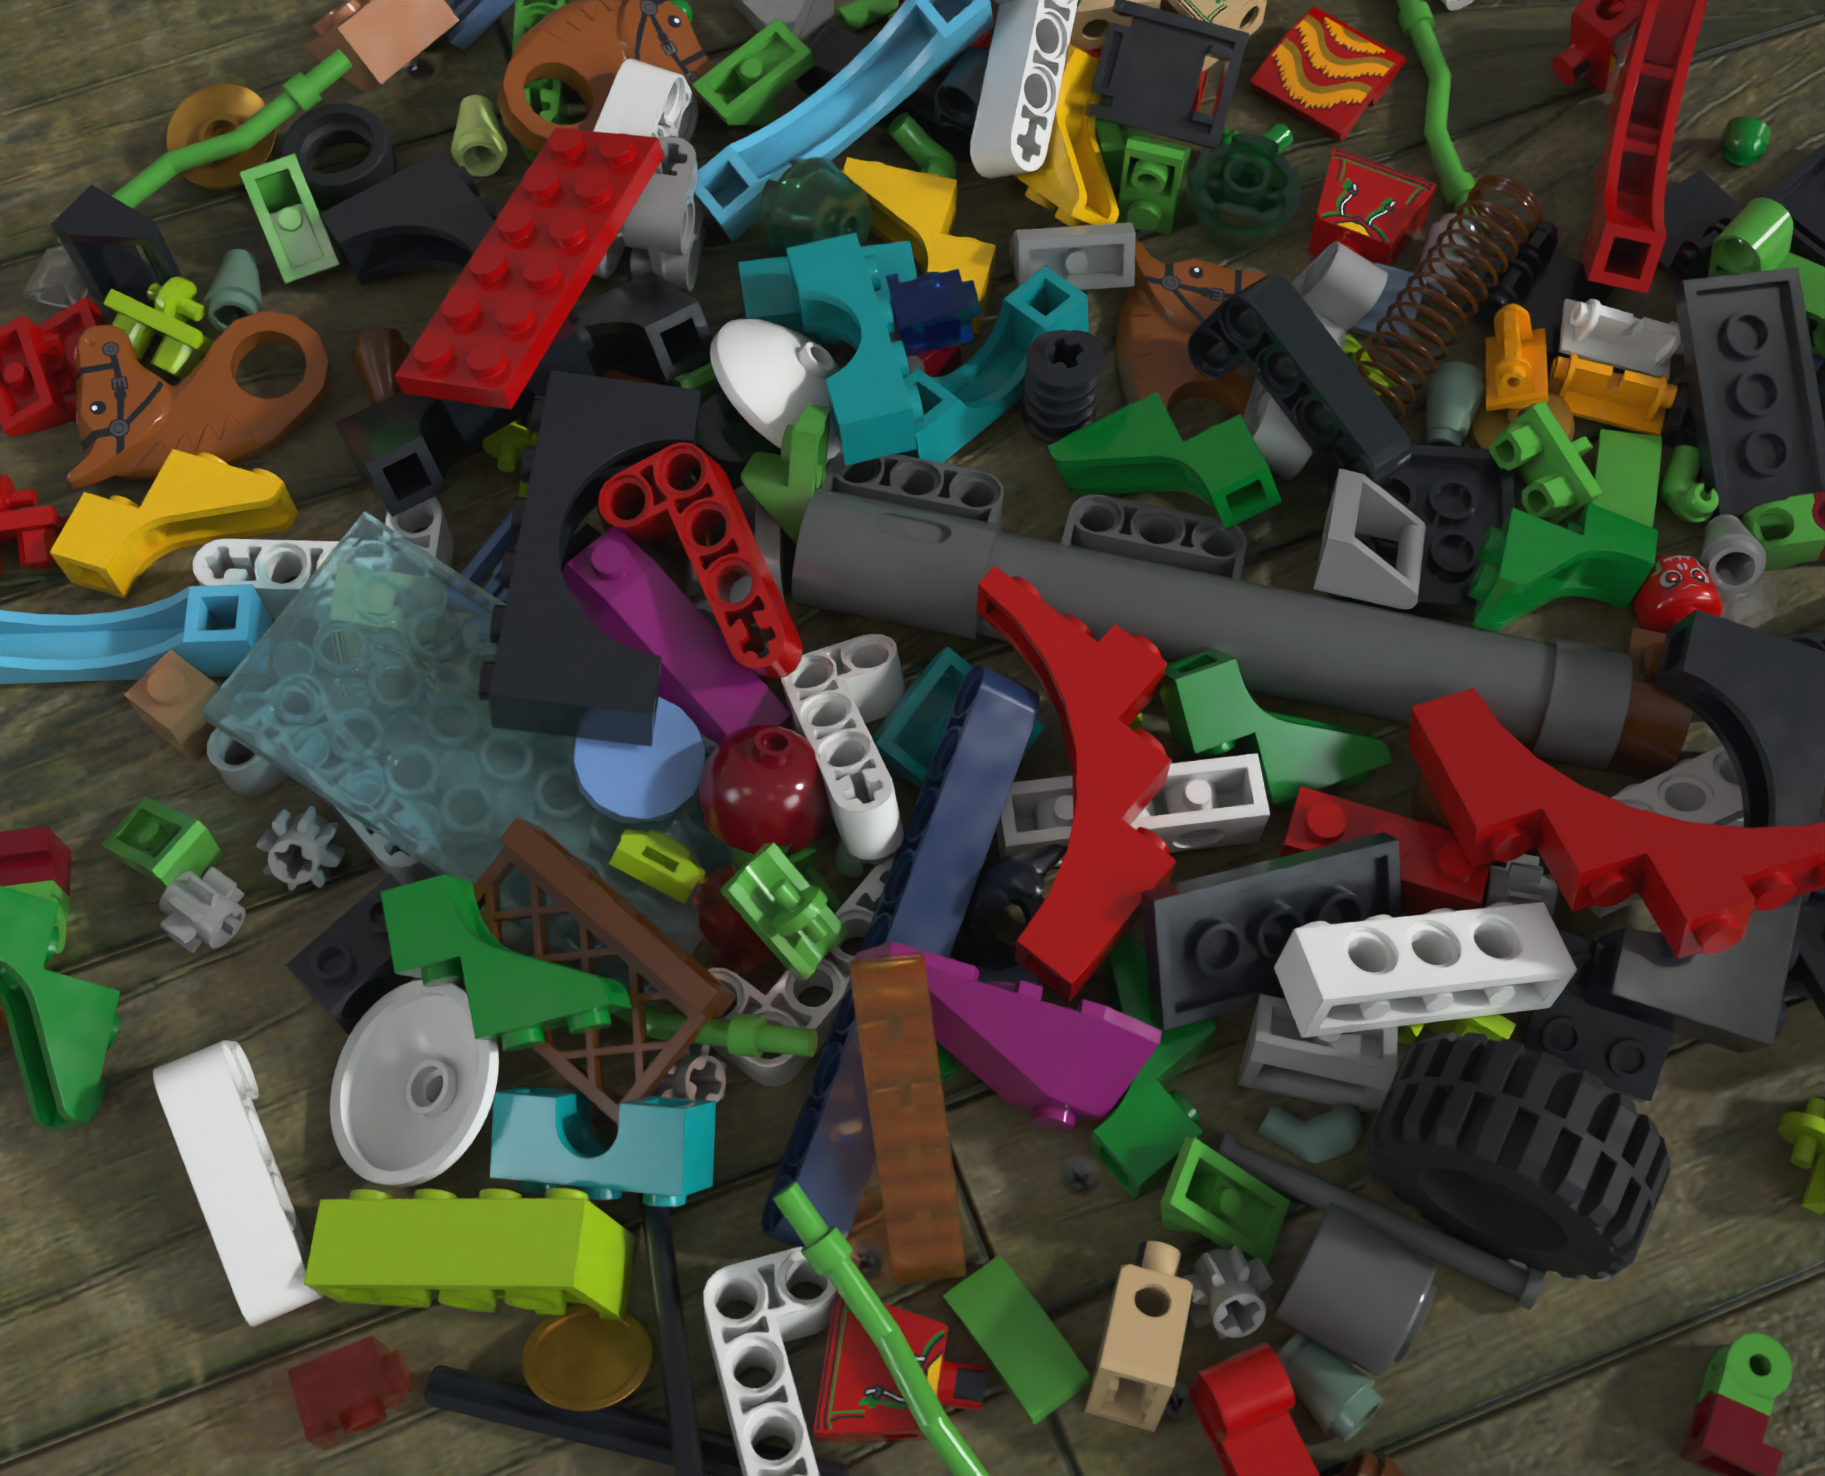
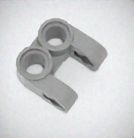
M676 136L663 137L658 140L664 158L623 224L624 243L627 247L632 248L630 263L632 280L652 271L678 289L691 291L697 279L700 255L706 237L704 208L701 202L694 197L698 182L696 152L693 146L685 139ZM671 163H677L672 168V175L663 174L662 170H667Z

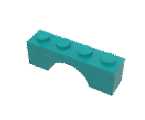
M856 233L786 248L792 290L804 331L839 338L857 351L846 366L825 379L829 408H832L831 421L844 465L917 449L914 424L924 422L923 407L917 386H905L903 378L909 376V367L903 343L901 340L891 342L889 336L890 333L895 332L889 300L887 297L877 299L875 291L881 290V284L874 255L863 256Z
M1044 266L1003 299L999 317L991 334L979 351L965 365L942 377H930L917 368L908 377L904 378L906 387L917 386L923 407L924 422L914 424L917 449L898 454L944 463L1024 397L1028 347L1036 337L1048 331L1078 330L1089 333L1088 295Z

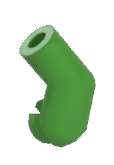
M855 0L836 9L838 24L841 28L854 32L887 17L890 21L897 12L899 0Z
M907 112L902 113L891 122L887 133L918 165L921 173H934L941 177L955 179L957 172L955 158L931 138Z
M1680 445L1673 451L1659 489V495L1682 521L1701 523L1710 519L1718 506V494L1714 488L1707 493L1703 490L1704 483L1695 482L1701 467L1699 449L1689 445Z

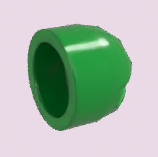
M1742 116L1729 120L1721 138V153L1724 159L1734 166L1745 167L1755 163L1767 148L1771 137V130L1767 124L1752 117Z

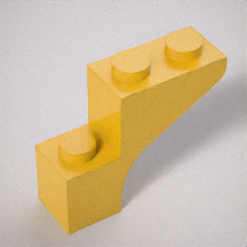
M1069 43L1044 163L1038 170L1014 174L1013 176L1029 186L1024 194L1027 198L1051 211H1054L1056 206H1058L1059 208L1054 216L1070 227L1087 226L1088 224H1115L1118 219L1119 209L1096 139V119L1085 115L1088 103L1099 104L1102 97L1091 93L1099 59Z
M847 157L844 166L846 211L887 244L910 241L915 266L925 279L923 302L952 329L978 335L994 284L996 245L980 242L971 237L951 236L957 211V180L941 177L934 173H921L892 167L877 161L868 162Z
M172 449L141 506L122 496L112 495L107 499L84 492L49 553L71 583L126 599L143 572L164 555L181 548L204 545L218 539H241L283 532L292 526L299 512L283 480L267 470L255 468L252 471H247L230 466L222 459L209 453L201 452L196 456Z

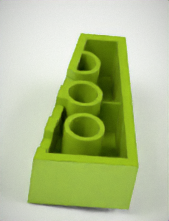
M490 1188L480 1190L478 1199H457V1196L450 1192L436 1189L414 1191L413 1199H393L391 1195L381 1191L357 1189L350 1192L349 1199H320L304 1285L341 1303L429 1308L432 1294L439 1295L438 1301L441 1304L466 1309L467 1311L494 1313L497 1299H504V1302L510 1306L536 1310L537 1316L565 1315L568 1303L589 1305L600 1313V1319L621 1320L624 1318L626 1311L628 1312L637 1237L588 1201L589 1196L586 1193L574 1189L552 1188L545 1191V1198H522L521 1194L514 1191Z

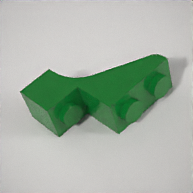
M1158 392L1137 402L1130 403L1121 410L1085 428L1076 430L1047 446L1069 491L1074 495L1161 491L1185 492L1207 503L1217 514L1225 529L1282 502L1269 466L1240 414L1221 424L1213 425L1202 433L1183 442Z
M1589 502L1576 523L1568 520L1563 527L1512 507L1501 529L1491 526L1479 547L1476 561L1482 564L1469 590V596L1477 599L1472 625L1485 631L1498 632L1546 603L1564 596L1590 598L1626 610L1655 565L1658 530Z
M1211 648L1168 663L1166 666L1160 695L1173 741L1195 754L1198 753L1200 756H1212L1234 748L1236 746L1235 739H1237L1241 755L1258 753L1267 801L1273 805L1281 807L1293 806L1300 786L1317 790L1331 784L1340 786L1352 785L1368 779L1371 776V770L1392 763L1388 746L1384 741L1365 735L1354 727L1262 710L1249 695L1241 678L1236 658Z
M443 874L380 892L395 974L422 978L423 986L445 985L464 979L475 1039L502 1042L503 1051L521 1050L545 1043V1031L567 1025L569 1034H580L603 1029L611 1025L609 1014L632 1009L629 991L622 982L512 951L500 943L483 921L476 902L473 882Z
M0 885V1003L7 1020L32 1118L39 1127L55 1132L90 1124L91 1118L100 1108L105 1094V1081L101 1078L106 1052L115 1042L119 1032L120 1016L116 1013L120 990L43 969L44 965L54 955L59 941V929L54 926L59 903Z
M1128 931L1108 955L1104 964L1103 974L1111 1008L1161 1030L1160 1044L1129 1084L1127 1094L1119 1107L1093 1131L1088 1150L1128 1196L1135 1201L1174 1168L1185 1137H1195L1200 1140L1203 1131L1197 1126L1200 1118L1194 1107L1180 1092L1172 1090L1168 1093L1163 1086L1209 1049L1217 1027L1212 1023L1214 1017L1168 1030H1163L1151 1021L1145 940L1143 939L1138 942Z

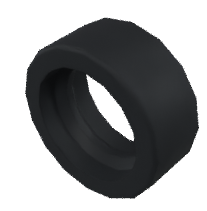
M349 103L326 104L312 109L292 123L283 139L282 157L295 153L315 205L320 210L326 211L396 174V157L388 133L381 119L364 107ZM339 143H358L371 148L364 161L355 168L342 173L324 174L308 168L315 156L324 149Z

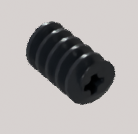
M1078 330L1048 331L1036 337L1028 347L1022 420L1026 430L1034 438L1050 445L1076 430L1095 423L1104 350L1100 339L1092 334Z

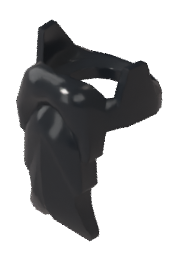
M1062 844L1048 845L1031 852L1024 853L1021 851L983 863L960 926L966 938L954 947L951 952L957 961L973 966L990 967L996 971L1010 969L1019 965L1014 961L1016 946L1008 945L999 939L993 930L990 913L1005 909L1010 904L1017 905L1023 911L1027 927L1045 901L1041 894L1045 887V875L1067 851Z

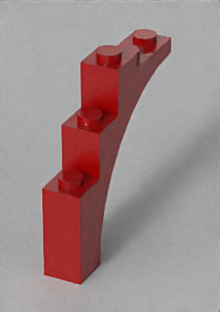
M1644 0L1625 64L1621 65L1605 117L1609 133L1592 184L1597 197L1579 252L1588 281L1648 294L1667 236L1664 224V196L1675 126L1692 55L1708 0Z
M994 565L978 583L976 612L1013 645L1041 683L1061 726L1072 772L1073 823L1068 849L1047 898L1017 940L1014 961L1065 1002L1069 1003L1143 915L1141 892L1167 886L1176 860L1170 856V849L1158 835L1144 827H1139L1136 830L1130 826L1165 785L1172 759L1166 756L1163 745L1153 735L1143 729L1136 728L1133 731L1128 727L1161 690L1167 662L1162 659L1160 651L1150 640L1137 633L1130 635L1115 623L1097 642L1093 639L1090 629L1080 619L1068 613L1061 615L1042 601L1040 593L1030 582L1020 576H1013L1011 578Z
M1474 688L1411 706L1409 749L1472 867L1493 861H1512L1521 857L1527 851L1537 848L1572 912L1595 905L1600 907L1613 906L1626 900L1632 894L1639 893L1677 959L1702 951L1706 954L1723 952L1744 939L1753 909L1757 908L1760 911L1773 910L1786 904L1793 897L1822 888L1825 889V822L1803 826L1742 828L1687 822L1636 809L1579 785L1538 759L1498 722Z

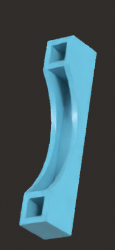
M905 0L877 36L827 84L773 123L743 139L729 144L698 170V182L694 195L732 242L735 241L994 27L991 1Z
M253 584L189 586L171 597L146 606L107 613L58 615L0 610V684L137 680L152 668L170 649L206 677L268 675L273 619Z

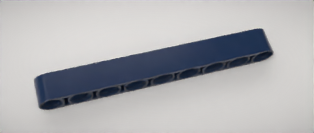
M976 665L966 675L953 701L904 832L903 842L898 848L860 952L894 941L946 958L950 957L1040 707L1038 692L983 665ZM855 968L852 971L762 1215V1233L767 1237L794 1247H804L805 1245L772 1198L783 1188L796 1181L828 1227L837 1225L847 1239L923 1028Z

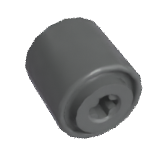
M1331 1202L1320 1218L1297 1261L1272 1318L1374 1376H1380L1387 1370L1392 1361L1399 1363L1424 1322L1437 1290V1284L1432 1282L1437 1268L1436 1260Z

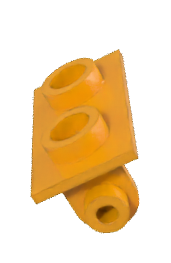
M1507 304L1494 317L1496 336L1485 338L1487 411L1506 408L1522 409L1531 404L1543 401L1549 402L1545 328L1532 330L1530 315L1527 310L1518 304Z
M1573 353L1569 359L1560 356L1553 359L1548 379V387L1555 390L1566 401L1573 416L1653 436L1661 435L1666 408H1671L1677 392V385L1667 383L1666 376L1660 375L1659 378L1628 370H1625L1622 375L1614 373L1612 366L1580 359L1577 354Z

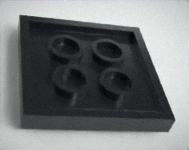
M1411 444V458L1406 466L1378 486L1420 518L1426 526L1417 604L1413 608L1405 610L1328 593V598L1400 613L1473 618L1477 599L1469 596V590L1482 564L1476 561V556L1488 529L1491 526L1501 529L1512 507L1515 508L1513 469L1508 471L1504 468H1499L1489 449ZM1328 470L1327 510L1336 482ZM1355 532V538L1394 569L1396 568L1399 542Z

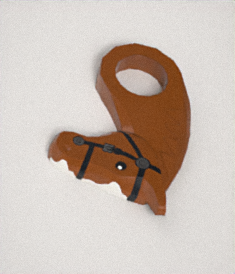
M575 0L548 14L522 36L504 73L497 102L504 126L524 147L540 152L555 128L594 131L616 75L626 59L632 58L683 75L697 101L698 116L714 111L694 92L692 84L714 67L700 47L687 14L669 0ZM537 78H554L563 81L578 92L585 103L587 117L573 125H558L546 121L536 114L528 104L523 87L528 82Z
M1136 238L1134 286L1129 287L1117 325L1115 346L1116 375L1123 406L1125 407L1130 403L1137 402L1158 392L1167 412L1182 400L1200 397L1209 398L1221 403L1232 413L1233 417L1240 414L1243 418L1252 390L1250 385L1234 370L1220 379H1210L1203 376L1190 360L1188 340L1191 334L1223 301L1268 274L1229 269L1196 258L1163 264L1151 257L1143 244ZM1180 435L1183 442L1188 440L1187 438Z
M262 311L234 320L216 339L194 370L176 386H170L158 375L143 367L137 360L135 348L123 329L114 325H94L86 329L77 339L75 346L76 422L85 458L67 474L65 481L71 490L93 485L112 476L123 480H155L172 449L196 456L201 452L209 453L222 459L228 465L235 466L277 447L309 420L327 400L333 371L319 334L296 316ZM283 344L292 347L303 355L307 365L304 377L293 391L282 397L264 399L251 396L237 385L236 372L239 362L249 351L260 345Z

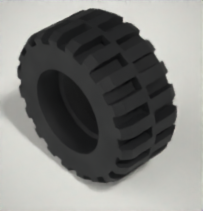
M1454 1032L1440 1033L1433 1038L1428 1037L1411 1047L1401 1062L1371 1126L1367 1140L1371 1166L1375 1167L1376 1175L1381 1182L1393 1188L1394 1195L1405 1205L1415 1207L1420 1211V1216L1436 1226L1441 1225L1453 1232V1236L1470 1245L1474 1243L1489 1250L1490 1254L1506 1261L1512 1259L1525 1264L1529 1269L1532 1267L1543 1273L1549 1270L1558 1272L1562 1277L1579 1279L1586 1275L1591 1280L1604 1279L1609 1275L1613 1276L1633 1263L1670 1173L1669 1165L1671 1162L1664 1137L1659 1136L1657 1126L1648 1115L1639 1114L1636 1111L1634 1102L1621 1092H1612L1603 1086V1080L1586 1070L1579 1072L1563 1064L1564 1059L1545 1051L1543 1054H1539L1525 1049L1524 1044L1505 1038L1499 1042L1488 1039L1485 1034L1471 1032L1458 1037Z

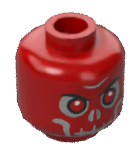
M1671 553L1655 557V565L1630 602L1641 629L1664 634L1667 633V629L1695 610L1721 617L1723 609L1721 597L1704 563L1692 556Z

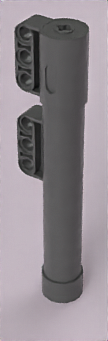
M839 452L831 459L821 488L816 489L810 498L801 524L793 564L791 587L792 600L795 604L972 641H977L979 636L1007 641L976 612L978 583L995 565L1011 578L1013 576H1020L1030 582L1040 593L1042 601L1061 615L1068 613L1080 619L1090 629L1093 639L1097 642L1115 623L1130 635L1137 633L1150 640L1158 648L1162 659L1167 664L1211 648L1236 658L1243 683L1247 691L1410 725L1411 706L1474 688L1498 722L1538 759L1595 771L1605 770L1611 761L1619 743L1627 715L1633 675L1632 658L1628 652L1556 637L1551 638L1548 642L1243 581L1240 578L1247 546L1246 535L1237 525L1225 529L1219 518L1091 494L1080 497L1073 502L1060 544L1001 532L1000 521L1004 488L1000 480L992 474L900 454L845 466L841 452Z

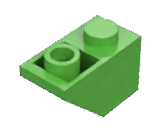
M1139 134L1128 138L1124 153L1118 200L1119 215L1116 223H1132L1133 227L1139 230H1151L1170 235L1186 184L1191 146Z

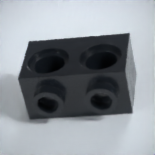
M392 874L388 875L286 964L303 988L348 1035L351 1034L363 1015L380 998L414 978L412 976L395 974L380 893L403 886Z

